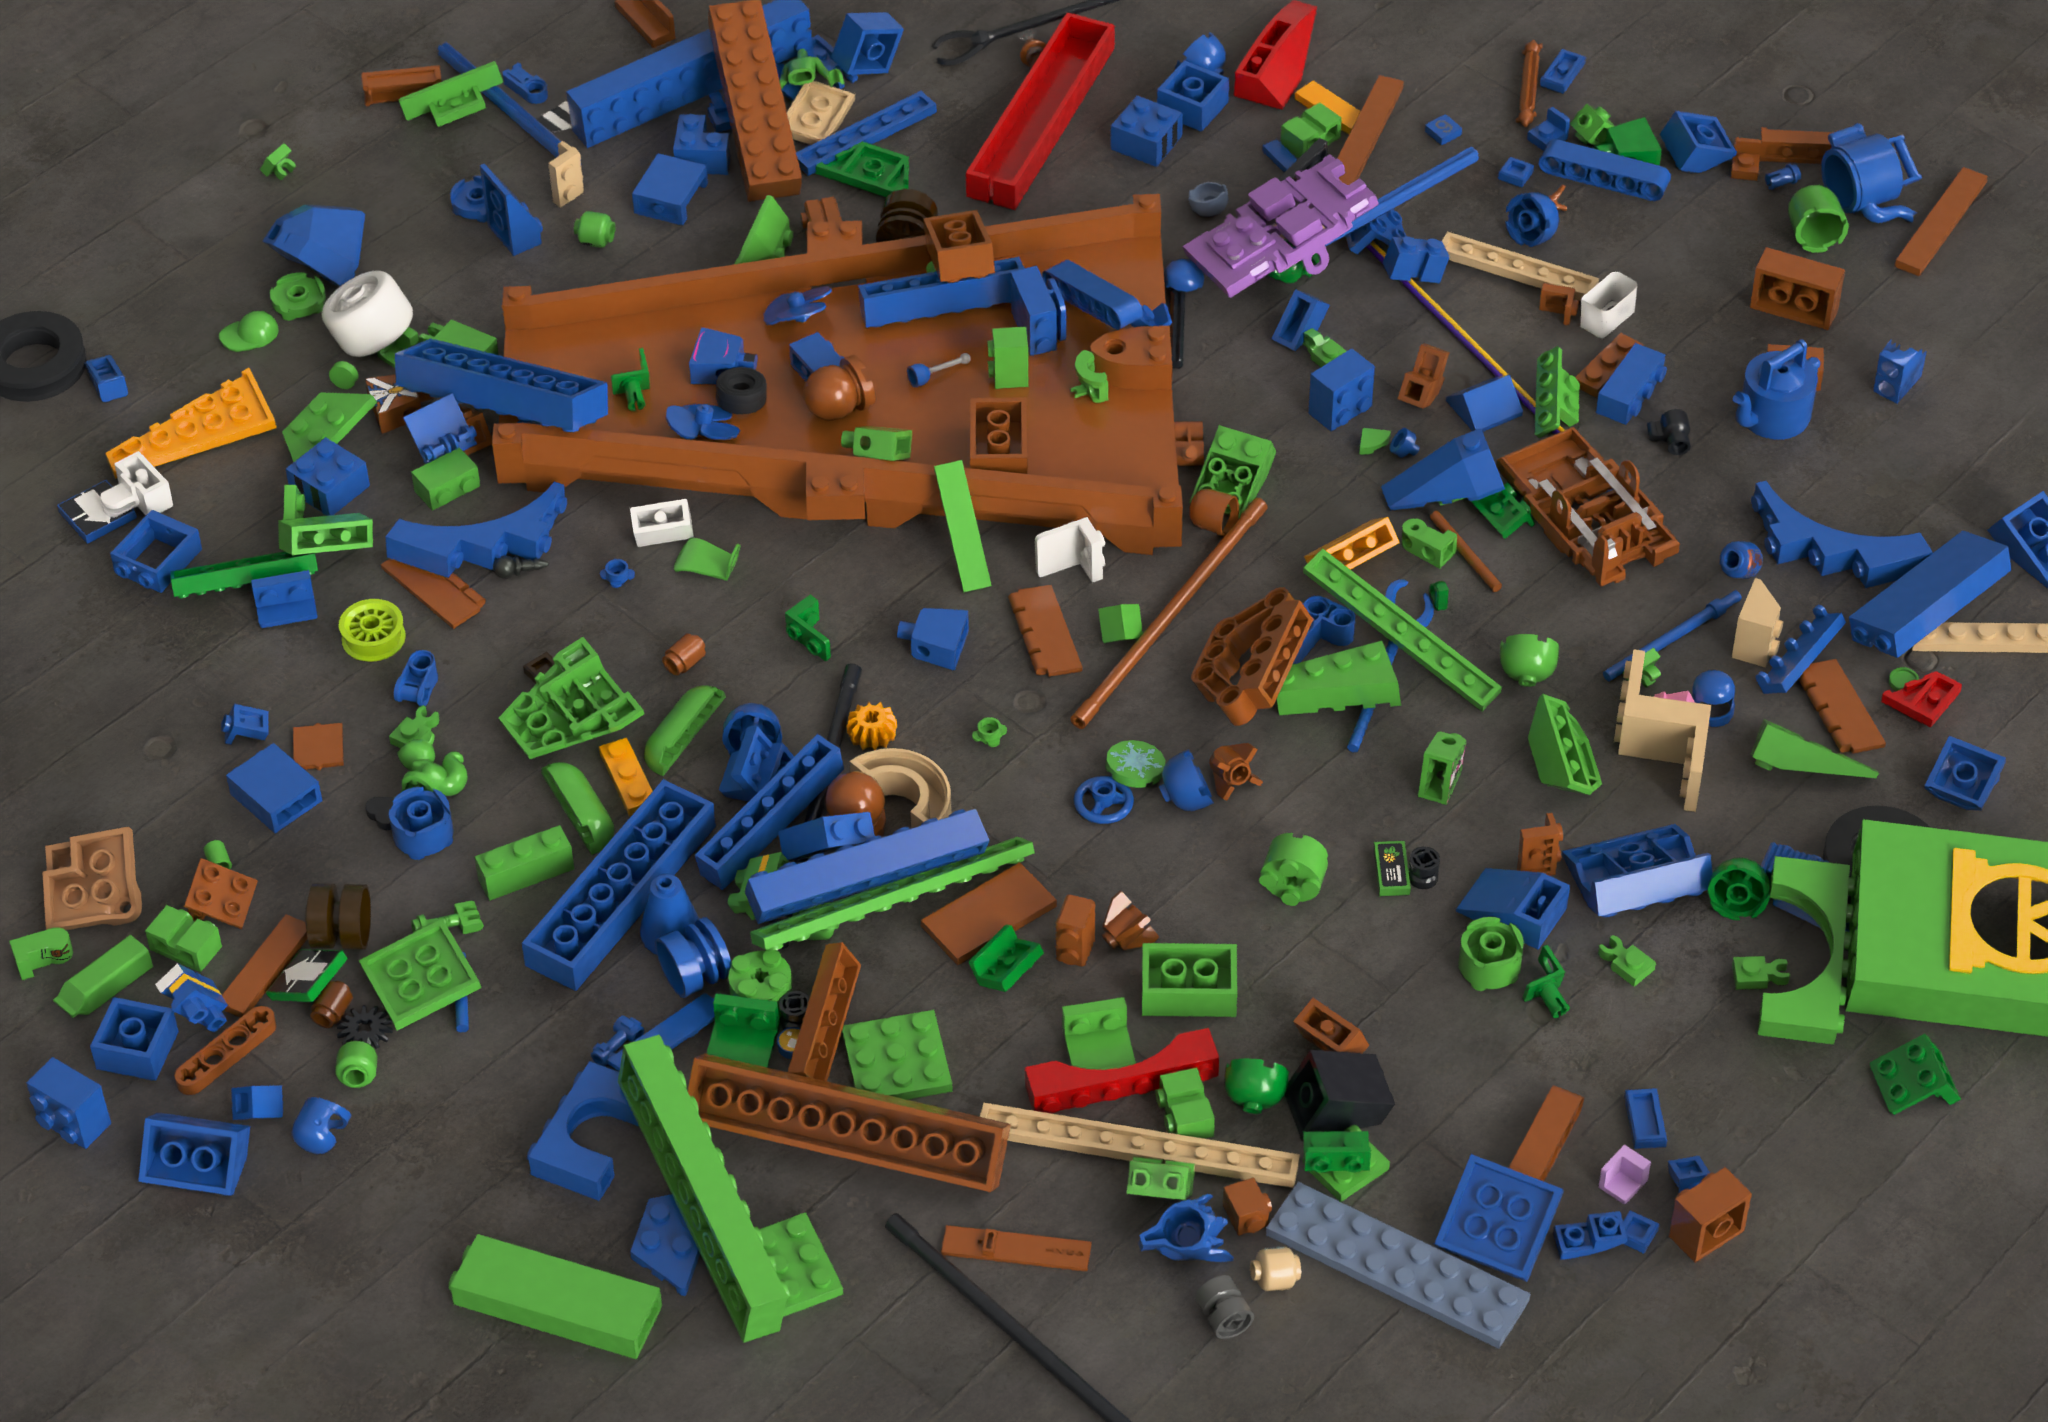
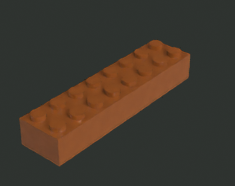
M761 0L709 6L708 26L748 202L764 200L767 195L773 196V198L800 195L802 176Z

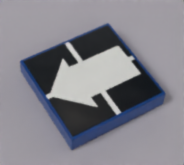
M107 480L57 505L59 513L87 544L137 518L134 509L117 517H110L104 513L101 493L113 487Z

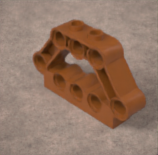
M1285 587L1275 588L1265 598L1233 617L1225 618L1216 624L1192 672L1191 679L1208 702L1218 704L1233 725L1240 726L1249 722L1258 709L1273 707L1314 619L1302 602L1295 600ZM1251 648L1252 655L1250 659L1240 669L1241 678L1237 685H1233L1229 679L1240 668V656Z

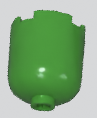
M1809 185L1801 188L1793 195L1789 202L1788 215L1796 240L1802 245L1804 250L1813 253L1826 252L1828 250L1827 247L1834 245L1836 242L1838 244L1843 242L1848 234L1849 224L1836 195L1828 187Z

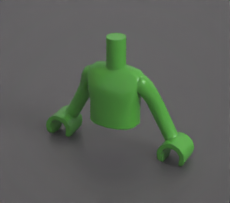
M799 49L797 58L784 65L779 79L781 89L788 83V80L792 85L808 84L815 79V71L817 69L820 75L828 80L830 87L834 83L840 82L843 85L845 82L840 69L828 71L818 57L807 56L805 49Z

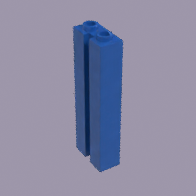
M1961 531L1849 616L1852 641L1870 648L1875 645L1880 652L1896 658L1900 657L2011 571L2008 546L1966 531Z

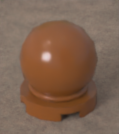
M856 355L841 359L839 366L829 365L820 367L808 377L804 384L803 398L811 413L824 420L832 421L843 419L852 413L855 407L860 411L872 407L871 405L875 403L872 380L866 382L861 369L866 367Z
M857 771L848 772L836 777L828 786L826 793V817L870 812L875 836L882 837L884 835V827L886 825L885 798L877 780L866 773Z

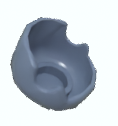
M1206 182L1198 185L1193 190H1189L1188 201L1192 210L1199 216L1212 217L1219 215L1226 208L1229 199L1228 191L1224 184Z

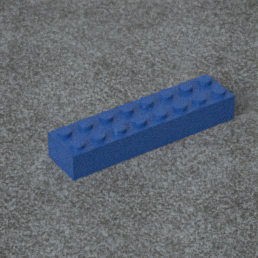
M431 338L395 353L396 385L408 388L410 392L428 393L433 398H442L453 393L458 404L467 403L473 405L476 409L494 410L499 415L510 414L517 416L519 420L537 421L542 426L560 427L565 432H576L580 427L595 423L597 419L608 415L607 382Z
M663 779L522 942L525 966L577 991L644 912L652 881L660 875H675L716 827L714 803Z

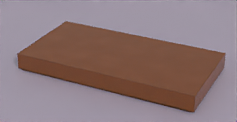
M1019 862L921 920V927L959 965L976 955L1004 925H1011L1014 931H1017L1057 907V900Z

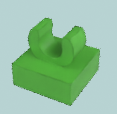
M285 143L282 144L266 158L260 171L267 177L274 172L278 179L283 180L287 173L282 167L287 168L290 172L296 167L295 163L288 159L292 150Z
M1654 648L1645 653L1641 683L1646 688L1656 682L1655 679L1661 676L1659 669L1654 666L1661 656Z

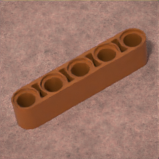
M1553 1085L1512 1160L1509 1169L1545 1181L1580 1115L1584 1097Z

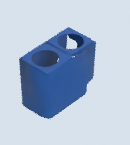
M1890 340L1879 354L1873 391L1898 404L1922 376L1927 351L1923 354L1922 349L1919 352L1913 348L1901 351L1900 345L1895 348L1896 343L1891 345L1892 340Z

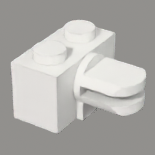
M139 451L114 463L119 484L101 493L102 507L106 515L117 517L135 507H138L147 515L151 510L161 513L173 507L168 481Z

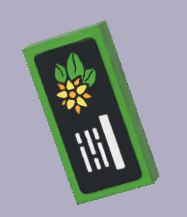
M1405 841L1374 842L1379 896L1410 895L1411 887Z

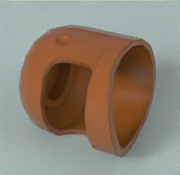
M1202 489L1192 498L1189 507L1190 520L1196 527L1224 537L1238 521V499L1234 495L1217 490ZM1227 505H1229L1231 508L1230 516L1222 530L1223 516Z

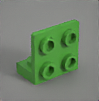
M1124 997L1062 1007V1030L1071 1066L1106 1070L1136 1064L1127 1030V1006Z

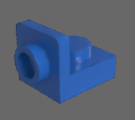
M1551 107L1547 111V120L1528 131L1527 140L1543 151L1550 140L1565 141L1569 135L1570 119L1554 107Z
M1161 303L1153 311L1148 306L1143 305V317L1130 325L1133 327L1170 326L1172 320L1168 307L1164 303Z
M234 704L229 715L225 714L221 723V731L225 732V744L231 745L236 735L265 741L268 735V711Z
M1700 1156L1668 1161V1172L1678 1187V1194L1684 1189H1692L1710 1173Z

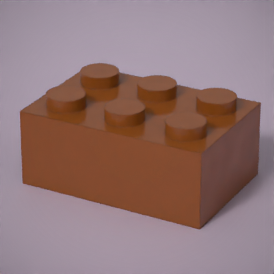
M977 210L923 218L926 248L940 282L954 283L962 278H984L988 274L995 273L992 241Z
M1766 247L1756 267L1750 308L1829 330L1839 309L1845 269Z
M970 398V468L1028 474L1027 398Z

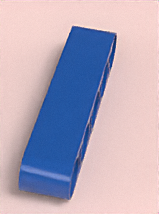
M1556 139L1550 140L1547 143L1538 162L1540 169L1547 174L1650 201H1658L1663 197L1671 179L1670 172L1662 166Z
M1066 259L1042 273L1046 286L1047 279H1055L1065 301L1116 330L1143 317L1142 306L1134 296Z

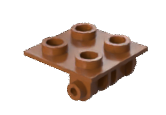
M200 858L184 907L188 908L187 912L192 916L193 921H196L197 918L202 920L205 916H209L242 929L258 880Z

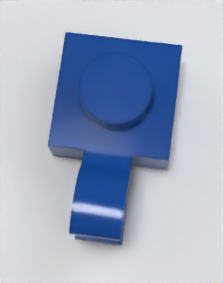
M720 92L709 93L712 103H709L710 107L707 108L708 117L716 133L732 129L727 106Z

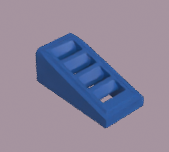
M111 355L84 362L102 402L128 395L125 377Z

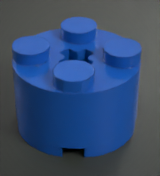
M413 787L399 793L392 801L393 805L389 809V819L393 840L398 849L408 854L411 859L420 860L425 856L438 853L452 844L453 824L448 799L442 792L433 789L432 792L425 791L423 787Z

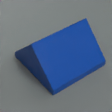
M1510 375L1492 377L1446 396V402L1472 431L1481 428L1482 432L1523 416V410Z

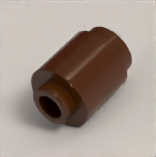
M330 981L317 996L311 1006L312 1012L310 1014L311 1019L317 1025L323 1028H331L340 1021L353 999L348 985L341 981Z

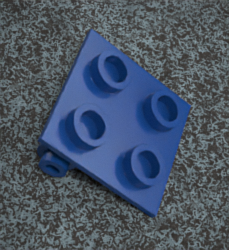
M453 393L403 417L425 464L459 447L464 451L477 444L474 439L477 436L476 430L473 426H468Z

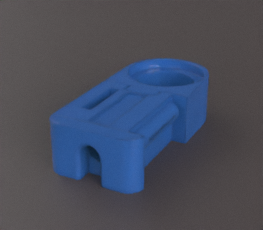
M520 63L513 65L512 70L506 69L502 72L504 84L527 102L539 104L547 100V83L537 75L532 76L522 69ZM536 89L542 90V91L539 92V93H531V92H530V91L536 90Z

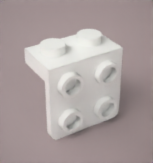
M1086 517L1038 534L1035 537V560L1038 576L1043 577L1081 564L1092 583L1102 580L1103 566H1105L1102 547L1105 546V541L1101 531H1096Z

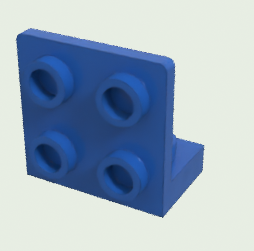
M1392 209L1346 235L1349 250L1358 254L1375 238L1389 245L1392 237L1403 238L1407 235L1402 226L1401 216Z

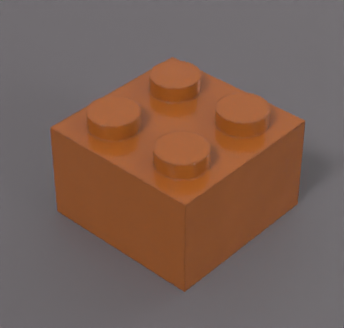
M1726 1167L1715 1174L1709 1173L1698 1185L1692 1189H1684L1676 1196L1669 1237L1696 1263L1745 1231L1752 1193Z

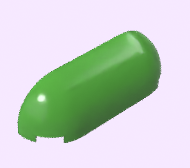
M701 685L688 690L649 737L645 745L644 759L647 766L653 772L661 776L665 775L726 698L724 691L714 686Z
M564 762L550 763L543 767L541 772L591 855L602 851L614 837L615 828L610 815L585 775L577 767Z

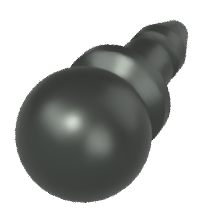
M503 555L494 561L493 570L498 577L509 578L513 574L520 576V570L532 571L533 569H543L549 566V562L542 559L519 561L518 556L512 559L509 556Z

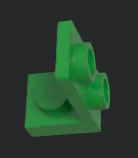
M810 594L785 612L786 633L792 640H797L807 647L811 654L827 661L831 658L830 641L813 628L817 621L820 620L819 603Z

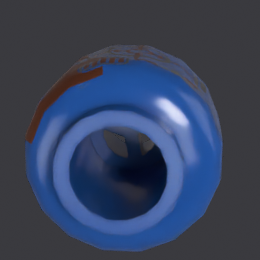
M1733 541L1727 544L1720 554L1721 569L1727 576L1732 578L1749 579L1761 570L1763 564L1761 550L1751 542Z

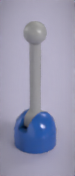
M963 353L960 358L931 368L921 363L908 366L907 376L909 382L915 388L922 386L929 381L931 373L960 363L968 364L971 357L969 354Z

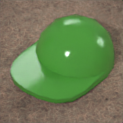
M252 311L246 314L240 321L225 327L219 333V339L224 347L235 352L264 347L277 337L279 332L278 324L271 314L264 311Z

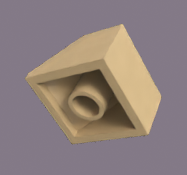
M1755 578L1738 617L1732 658L1766 668L1769 658L1778 652L1780 641L1775 639L1780 636L1783 621L1779 620L1781 607L1761 579Z

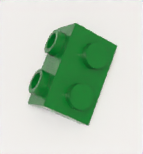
M1006 924L969 961V965L979 986L1006 992L1034 965L1044 952L1040 943L1018 939L1013 927Z

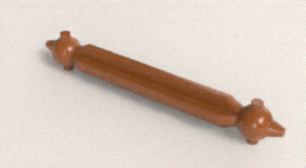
M1535 40L1527 43L1525 50H1522L1523 55L1526 56L1523 64L1520 113L1518 118H1516V122L1523 124L1524 127L1531 124L1534 117L1537 116L1533 110L1535 108L1539 66L1538 54L1543 46L1536 43Z

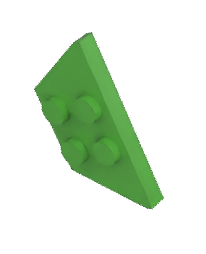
M320 392L282 431L293 462L325 437L338 444L377 403L373 395Z

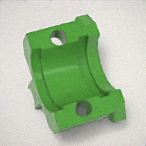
M1082 350L1075 361V370L1082 385L1071 388V392H1076L1074 398L1088 394L1092 402L1101 403L1108 401L1107 375L1105 372L1095 373L1094 354L1090 351Z

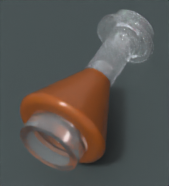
M1036 27L1016 33L1020 40L1025 41L1020 52V59L1028 67H1033L1047 45L1045 42L1034 38L1037 32Z

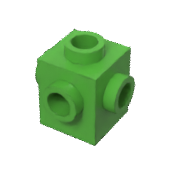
M1586 104L1570 123L1577 131L1575 136L1585 144L1589 142L1594 146L1605 144L1607 130L1615 126L1608 119L1611 115L1600 106L1594 108L1589 104Z

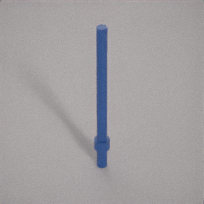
M1734 590L1721 599H1714L1706 604L1704 610L1639 650L1645 651V653L1652 648L1657 652L1711 618L1717 619L1725 614L1727 608L1742 599L1741 594ZM1633 654L1603 671L1605 680L1610 682L1624 672L1626 661H1632Z

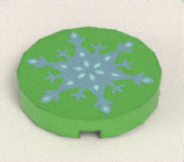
M1135 740L1121 741L1113 745L1107 752L1105 768L1107 772L1109 771L1112 774V778L1116 782L1128 787L1141 788L1146 787L1147 783L1153 782L1155 784L1160 781L1165 766V758L1161 751L1146 742Z

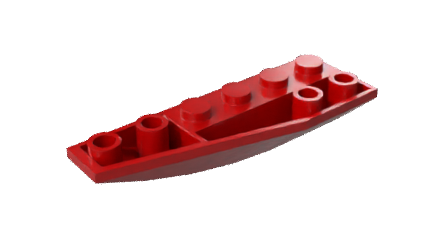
M1293 0L1273 17L1235 71V97L1283 110L1303 77L1317 6Z

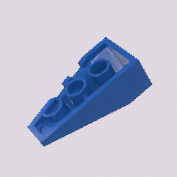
M1479 428L1449 441L1382 485L1381 489L1391 511L1423 507L1429 502L1442 501V504L1452 503L1453 499L1468 498L1469 501L1479 500L1505 490L1482 429Z

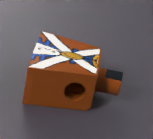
M396 374L365 379L367 394L373 395L377 401L372 410L381 433H386L406 425L403 417L421 409V402L435 399L430 397L428 393L410 392L408 388L397 386Z

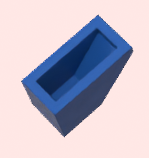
M1295 289L1271 339L1296 351L1303 345L1304 332L1311 328L1316 331L1319 329L1330 304Z

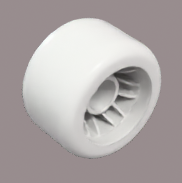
M383 271L366 272L347 281L327 299L322 309V320L341 349L348 355L355 357L371 355L389 346L405 332L413 317L410 302L395 280Z

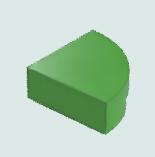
M1363 428L1359 454H1372L1374 450L1382 446L1385 447L1390 441L1391 431Z

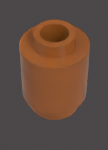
M687 633L665 651L662 662L673 675L686 673L705 656V644L699 636Z

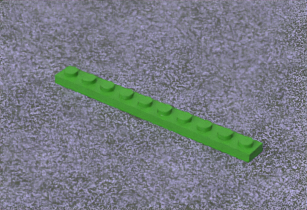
M1017 836L987 847L983 854L884 884L750 932L752 944L766 951H775L781 949L783 944L789 941L806 940L811 937L810 934L817 931L834 930L842 922L862 920L867 913L887 911L892 908V904L915 901L919 898L920 894L942 891L945 889V885L954 882L964 883L970 881L973 875L979 873L995 872L998 870V866L1017 864L1024 861V857L1034 854L1033 842Z

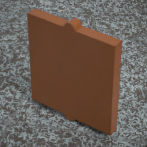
M316 723L313 726L293 727V760L303 769L316 768L321 770L325 767L344 766L343 724L321 725Z

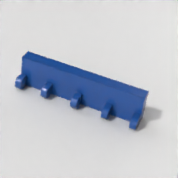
M1816 605L1813 609L1816 617L1814 621L1810 623L1804 620L1799 625L1802 635L1797 640L1788 638L1785 641L1784 645L1787 652L1783 657L1780 658L1774 655L1769 660L1772 667L1771 671L1768 674L1760 671L1755 678L1763 694L1786 693L1844 626L1846 620L1842 613L1828 614L1822 605Z

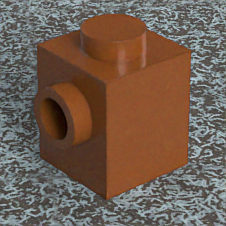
M1254 1177L1225 1186L1223 1189V1207L1238 1236L1248 1232L1255 1233L1268 1226L1269 1212L1272 1211L1271 1201L1267 1193L1262 1194Z

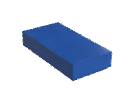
M1657 1088L1625 1090L1624 1099L1634 1149L1666 1147L1667 1137Z

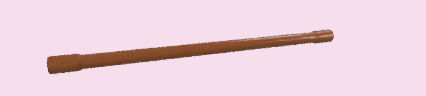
M1260 498L1252 500L1242 512L1238 521L1092 695L1075 711L1070 718L1075 727L1084 729L1117 686L1249 528L1254 526L1266 512L1268 506L1264 500Z

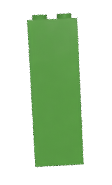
M477 1234L472 1245L466 1247L462 1257V1264L458 1271L453 1272L449 1281V1290L452 1292L454 1305L633 1359L638 1358L662 1308L661 1293L658 1287Z

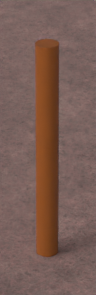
M1434 511L1430 515L1431 521L1443 534L1447 530L1457 534V551L1493 592L1499 591L1502 588L1500 581L1441 513Z

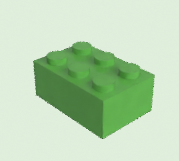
M1143 943L1142 1016L1236 1017L1237 944Z

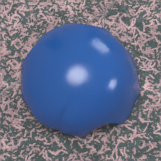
M1181 258L1174 260L1165 268V287H1172L1175 290L1184 292L1202 288L1204 273L1190 259Z

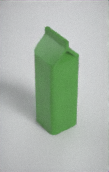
M129 935L63 984L58 996L53 999V1002L72 1018L78 1014L89 1015L153 968L148 949L132 935Z

